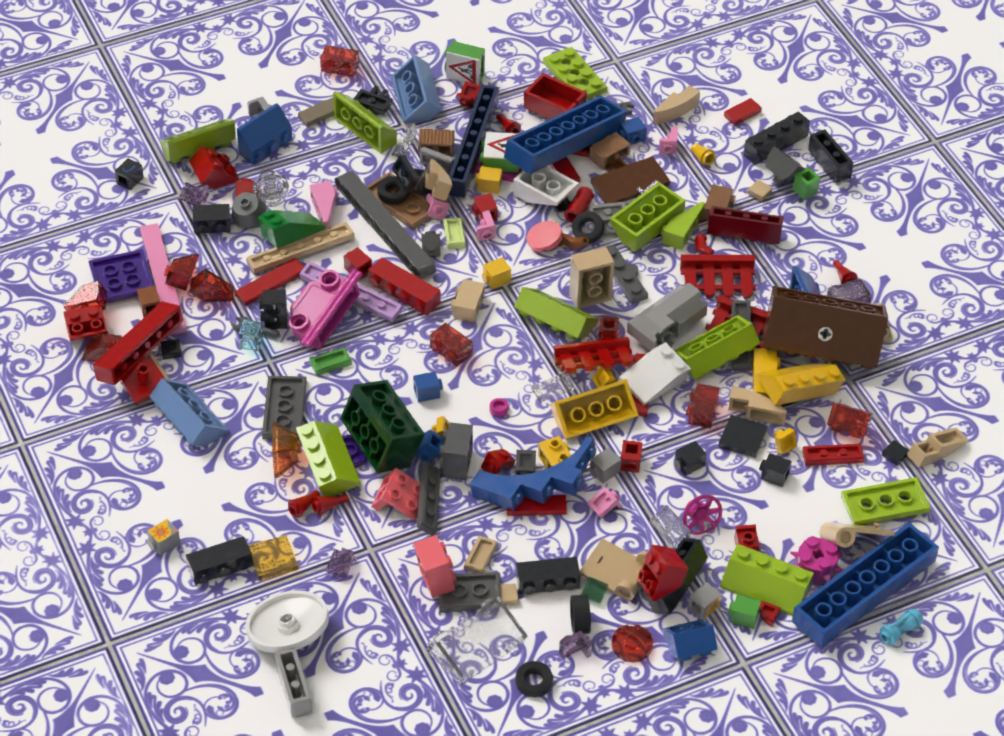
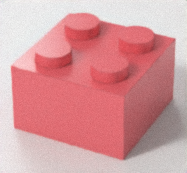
M437 535L414 542L413 545L419 569L431 597L434 598L454 591V581L457 580L453 569L450 570L453 567L450 556L445 555L447 550L444 542H439Z

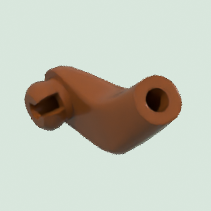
M562 233V241L558 246L565 245L573 250H578L588 245L589 239L586 236L574 237Z

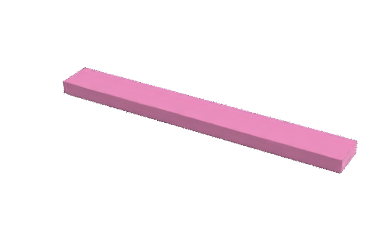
M158 223L140 226L142 240L160 302L164 301L180 306ZM185 321L168 336L187 332Z

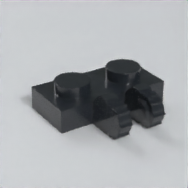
M374 86L370 92L360 89L353 98L366 109L384 115L392 105V100L388 99L389 91L384 89L378 95V86Z

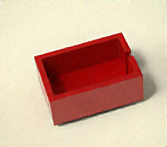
M542 73L525 90L523 108L547 119H552L587 101V92Z

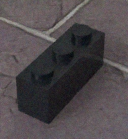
M826 129L810 134L808 151L834 182L838 183L851 178L854 162Z
M244 536L186 554L187 568L195 585L207 583L210 580L225 577L231 573L246 570L253 566L252 553Z
M577 557L516 562V580L519 594L580 589L581 575Z

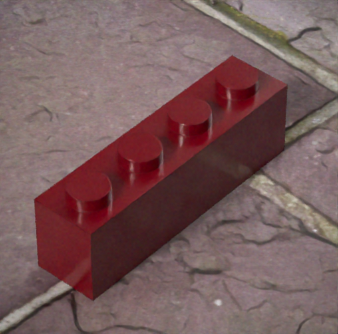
M711 206L707 234L726 236L732 239H747L752 242L760 241L768 244H780L784 216Z

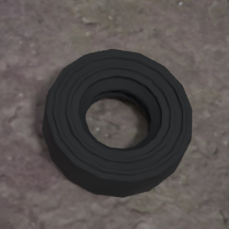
M389 176L382 179L377 187L380 200L390 205L403 203L410 194V192L405 191L397 176ZM396 187L400 189V192L392 194L388 193L387 189Z
M591 211L579 214L572 224L574 236L588 237L589 244L598 241L605 230L604 221L600 215ZM586 222H593L595 224L594 230L590 233L582 232V227Z
M540 661L525 662L516 672L515 683L517 689L523 695L536 698L549 692L553 684V674L551 669ZM535 673L542 677V681L537 685H531L526 681V677L529 674Z

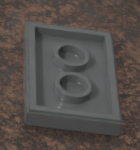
M500 572L455 574L457 580L454 581L455 590L439 596V612L500 610Z

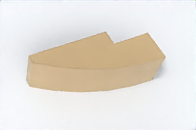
M689 85L680 94L673 92L654 110L653 124L658 125L669 122L694 109L700 101V90Z
M430 159L425 173V188L432 190V197L446 201L452 187L451 179L435 160Z
M732 386L728 410L747 413L746 419L785 425L787 410L781 405L775 406L771 399L757 392Z
M957 427L929 434L927 440L913 443L907 456L918 468H921L950 455L964 446L969 440Z

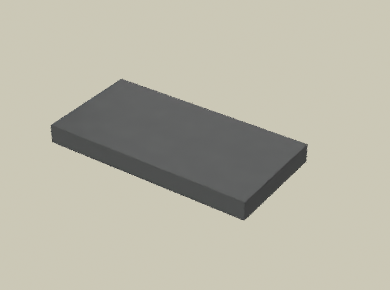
M268 376L262 439L300 440L296 428L303 425L307 377Z

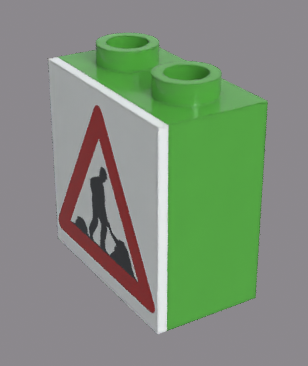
M452 41L445 50L446 79L463 83L467 81L480 85L485 75V48Z
M486 132V138L482 140L481 150L484 153L481 152L480 163H483L484 167L502 169V172L519 173V167L504 158L507 139L518 134Z

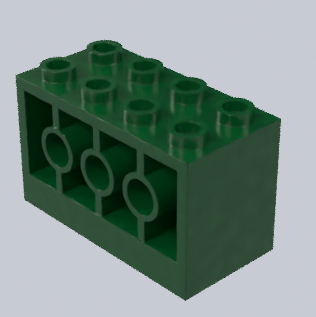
M387 380L355 384L353 386L340 420L377 473L392 471L395 468L399 470L410 468L425 435L423 430Z

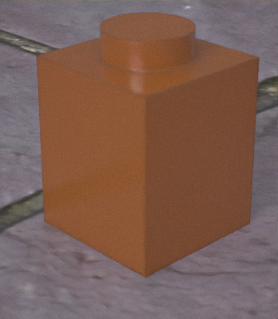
M155 285L137 289L138 303L144 318L160 303V299Z

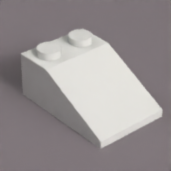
M548 166L532 174L526 173L523 170L513 180V195L527 203L557 206L579 186V183Z
M665 342L647 353L623 373L619 380L627 379L631 393L643 405H646L684 383L691 368Z

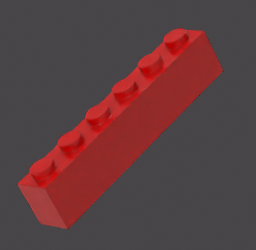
M161 301L93 364L96 380L116 385L184 321L180 306Z

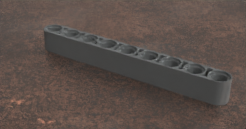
M353 171L335 178L336 187L413 275L423 279L436 273V267L432 259Z

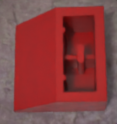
M201 146L189 160L200 183L209 188L217 189L240 180L236 173L237 170L230 163V158L224 153H217L212 148L208 149Z
M101 304L63 312L69 341L108 334Z
M652 544L649 552L646 554L644 565L638 573L637 580L650 599L657 601L682 586L689 568L674 548Z

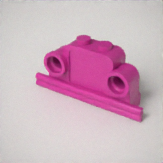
M353 269L347 278H343L334 270H326L319 276V282L311 281L301 290L299 297L290 306L291 316L288 323L294 336L301 339L300 343L309 348L313 346L321 350L360 295L357 282L363 275L362 272Z

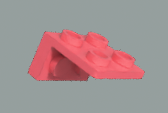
M395 468L384 477L371 507L378 511L383 506L391 505L414 520L418 514L420 483L398 468Z

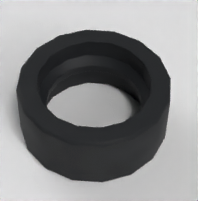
M587 594L570 596V618L573 634H590L591 613Z

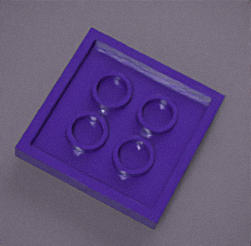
M143 249L88 260L101 305L138 297L137 289L154 286Z

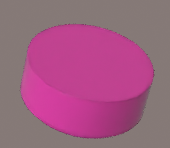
M502 398L493 399L489 404V411L495 417H504L509 411V404Z

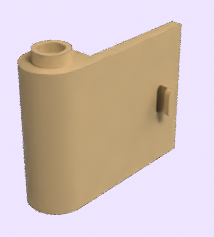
M826 522L820 527L819 535L821 539L847 548L854 543L856 532L895 536V532L880 528L879 523H874L875 526Z
M602 538L580 569V575L625 600H633L641 588L637 579L638 573L644 565L647 552L642 551L636 557Z

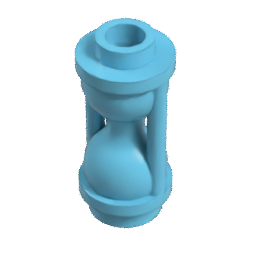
M908 609L899 620L880 628L881 640L886 644L894 645L901 635L907 631L918 629L921 626V623H923L922 614L917 609Z

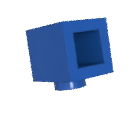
M640 117L620 122L618 134L633 145L646 141L647 127Z
M436 371L413 376V389L417 402L440 398V390H443L441 378L438 379Z
M431 429L424 432L425 435L415 455L423 462H429L440 456L441 445H444L443 438Z

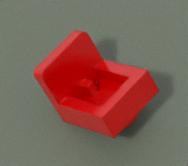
M465 81L461 93L456 95L459 103L465 107H469V105L474 107L481 86Z
M248 178L236 181L235 198L246 192L254 194V189H256L255 182Z
M505 449L488 451L481 469L488 473L499 474L500 469L512 467L516 459Z

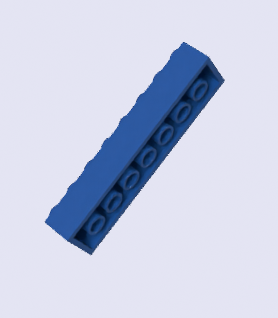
M600 95L507 139L504 158L526 173L532 174L604 139L608 135H612V133L618 132L620 122L626 120L627 111Z
M908 522L895 532V536L888 537L795 606L792 623L822 648L936 562L939 546Z

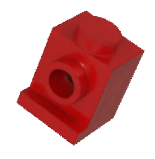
M623 440L620 471L639 473L643 442Z
M756 524L736 526L734 535L735 545L738 543L759 552L760 544L756 532Z

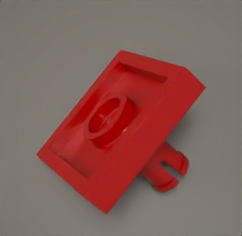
M148 357L139 362L119 382L135 405L151 399L149 396L161 378L165 379V377L151 357Z

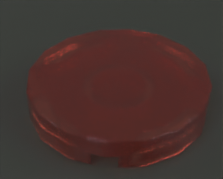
M623 625L614 632L611 646L614 654L623 661L640 662L651 654L653 638L651 633L640 625Z

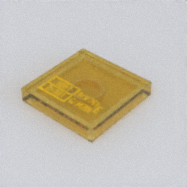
M287 535L248 545L259 580L298 570V564Z

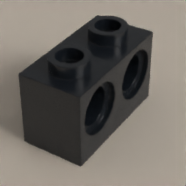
M286 289L263 290V298H259V307L263 309V311H260L261 322H264L265 327L270 329H288Z

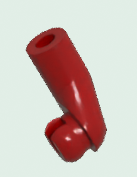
M698 234L694 240L696 250L702 254L713 255L714 250L706 245L707 237L703 234Z

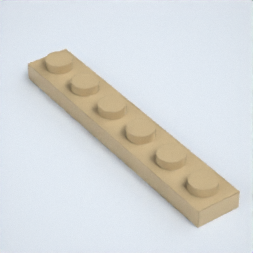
M345 222L280 248L275 247L247 257L246 261L252 272L256 274L287 263L294 258L298 259L354 239L355 235L348 223Z

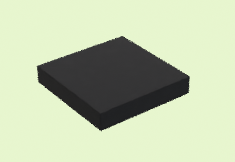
M730 415L718 447L756 458L768 426Z

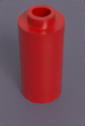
M580 187L564 213V217L568 222L573 223L579 214L587 211L594 199V193L590 188Z

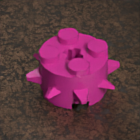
M815 536L808 537L800 545L798 552H790L791 555L797 558L795 566L814 573L812 585H820V582L828 583L834 578L836 572L844 571L837 566L838 560L843 556L842 552H838L836 544Z

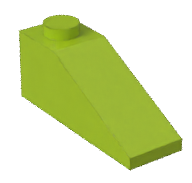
M701 202L671 218L668 224L664 225L661 230V235H663L662 243L683 250L703 218L705 203Z

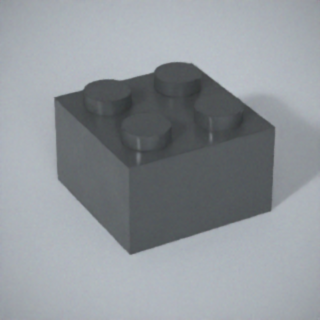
M450 422L448 430H444L443 441L445 443L440 448V469H443V478L467 481L473 452V425Z

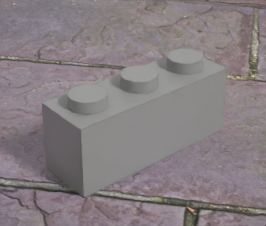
M296 647L275 652L276 668L291 717L294 718L312 713V700Z

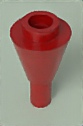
M502 114L496 116L505 133L519 134L521 130L520 123L505 118Z
M835 260L833 266L838 272L841 285L843 287L854 285L858 275L843 266L839 260Z
M314 490L309 495L290 500L288 502L289 513L297 518L302 517L312 504V501H314V497L320 496L319 491Z
M347 494L337 497L315 496L314 501H312L313 511L321 516L338 504L349 502V497Z

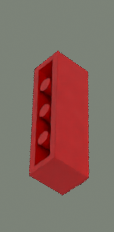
M383 257L368 269V283L426 316L441 303L440 289Z

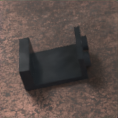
M399 155L392 170L405 191L432 194V190L425 188L427 167L425 170L414 169L405 155Z

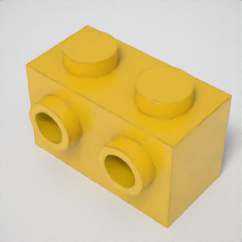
M560 436L538 443V457L546 469L571 456L568 444L563 442Z

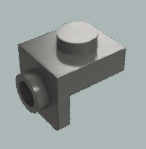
M427 231L425 234H421L424 252L429 257H441L440 234H436L435 231Z
M516 450L515 474L535 473L536 450Z

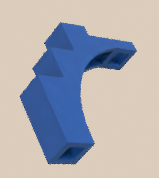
M586 436L578 450L570 457L550 468L535 473L511 476L492 474L479 470L469 484L472 496L512 511L522 503L524 497L545 504L547 499L553 495L554 490L575 497L584 486L583 473L587 468V464L596 455L597 449L594 438Z

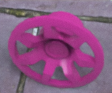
M700 495L689 501L682 517L685 529L693 535H701L715 529L723 513L720 501L712 495ZM702 499H708L706 503L701 501ZM712 501L716 502L717 508H709ZM718 513L716 521L709 517L710 514ZM687 516L692 519L689 525L687 524ZM705 521L712 524V526L709 529L704 531ZM697 523L699 525V532L691 530Z

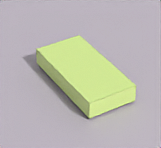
M461 217L443 219L447 249L466 248Z

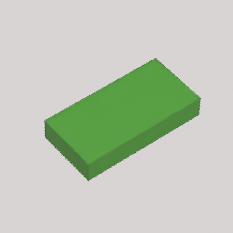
M344 347L309 358V363L315 375L318 376L352 365V360Z

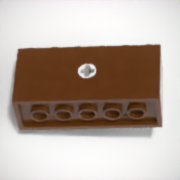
M773 286L762 334L763 347L773 352L782 350L790 355L798 353L804 354L807 358L820 357L828 362L836 360L842 361L845 365L858 364L866 369L877 368L889 318L886 306Z

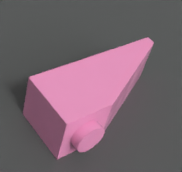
M331 180L310 185L311 201L319 221L326 226V229L331 226L336 207V198H338L337 188L333 187Z

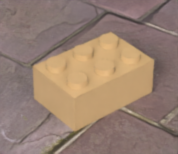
M607 247L571 255L569 295L578 309L612 301L614 260Z

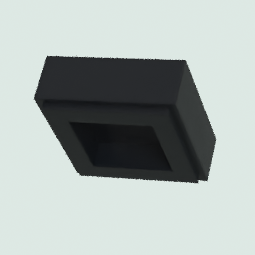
M179 339L162 341L160 343L163 360L182 357Z
M893 440L882 451V456L898 466L907 457L909 449Z

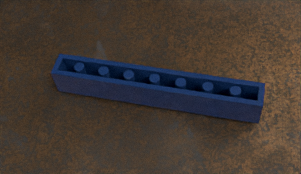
M481 85L449 175L452 182L449 192L451 196L466 197L482 151V140L486 138V132L490 129L499 103V87Z

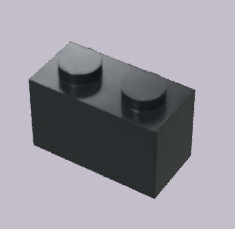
M230 204L193 205L194 234L231 232Z

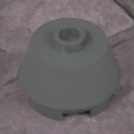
M246 192L234 199L231 216L237 225L246 227V229H253L260 226L258 216L266 212L267 207L263 199Z

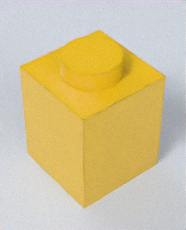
M481 166L480 172L476 173L475 184H478V191L499 194L502 184V169Z
M501 257L483 264L481 276L484 283H487L491 289L511 282V268Z

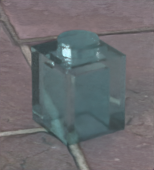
M243 320L239 331L240 349L259 351L263 340L262 322Z

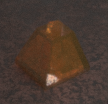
M272 422L274 478H279L298 462V454H302V443L298 442L297 433L277 422Z

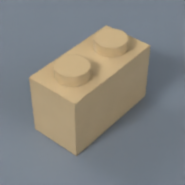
M463 279L461 286H457L456 299H452L451 302L453 318L470 322L476 321L485 297V283Z

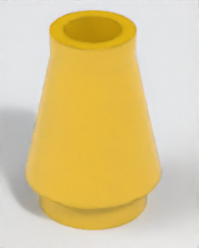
M698 143L691 147V152L702 165L709 166L715 161L716 155L712 149L701 146Z

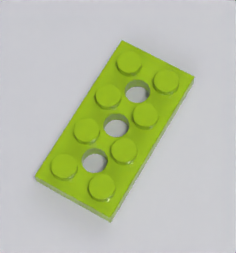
M573 47L543 57L542 63L556 79L587 92V100L607 92L608 87Z
M917 477L841 491V498L852 524L866 525L929 513L931 508ZM900 496H905L909 500H902ZM884 499H885V500L889 501L890 503H889V504H884V503L881 502V500H884ZM867 503L868 505H871V507L866 508L862 506V504Z

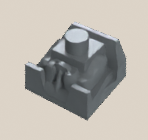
M775 146L770 151L765 165L766 168L775 174L772 181L779 186L784 181L788 184L794 182L795 174L805 169Z

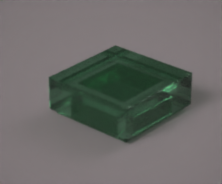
M588 577L581 595L587 594L589 600L601 604L609 585Z

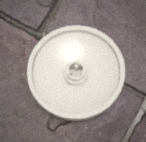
M299 590L282 592L263 600L255 606L247 617L245 624L246 633L251 644L265 652L275 653L295 647L298 650L320 637L328 625L329 613L324 600L314 593Z

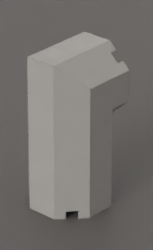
M690 283L681 284L627 322V333L650 351L665 342L672 347L674 337L678 338L682 332L707 315L708 305L706 301L702 302L700 297L703 295L700 290Z

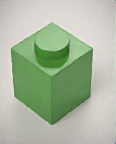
M808 167L795 174L792 189L805 200L818 193L821 177Z
M737 594L735 602L731 601L728 609V614H731L730 623L754 629L760 611L761 600Z

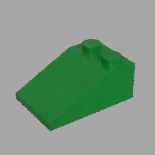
M269 210L258 216L262 236L276 248L326 229L322 222L311 213Z

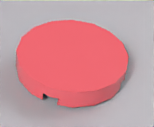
M554 221L540 222L528 232L526 237L527 243L536 252L552 250L562 241V229Z

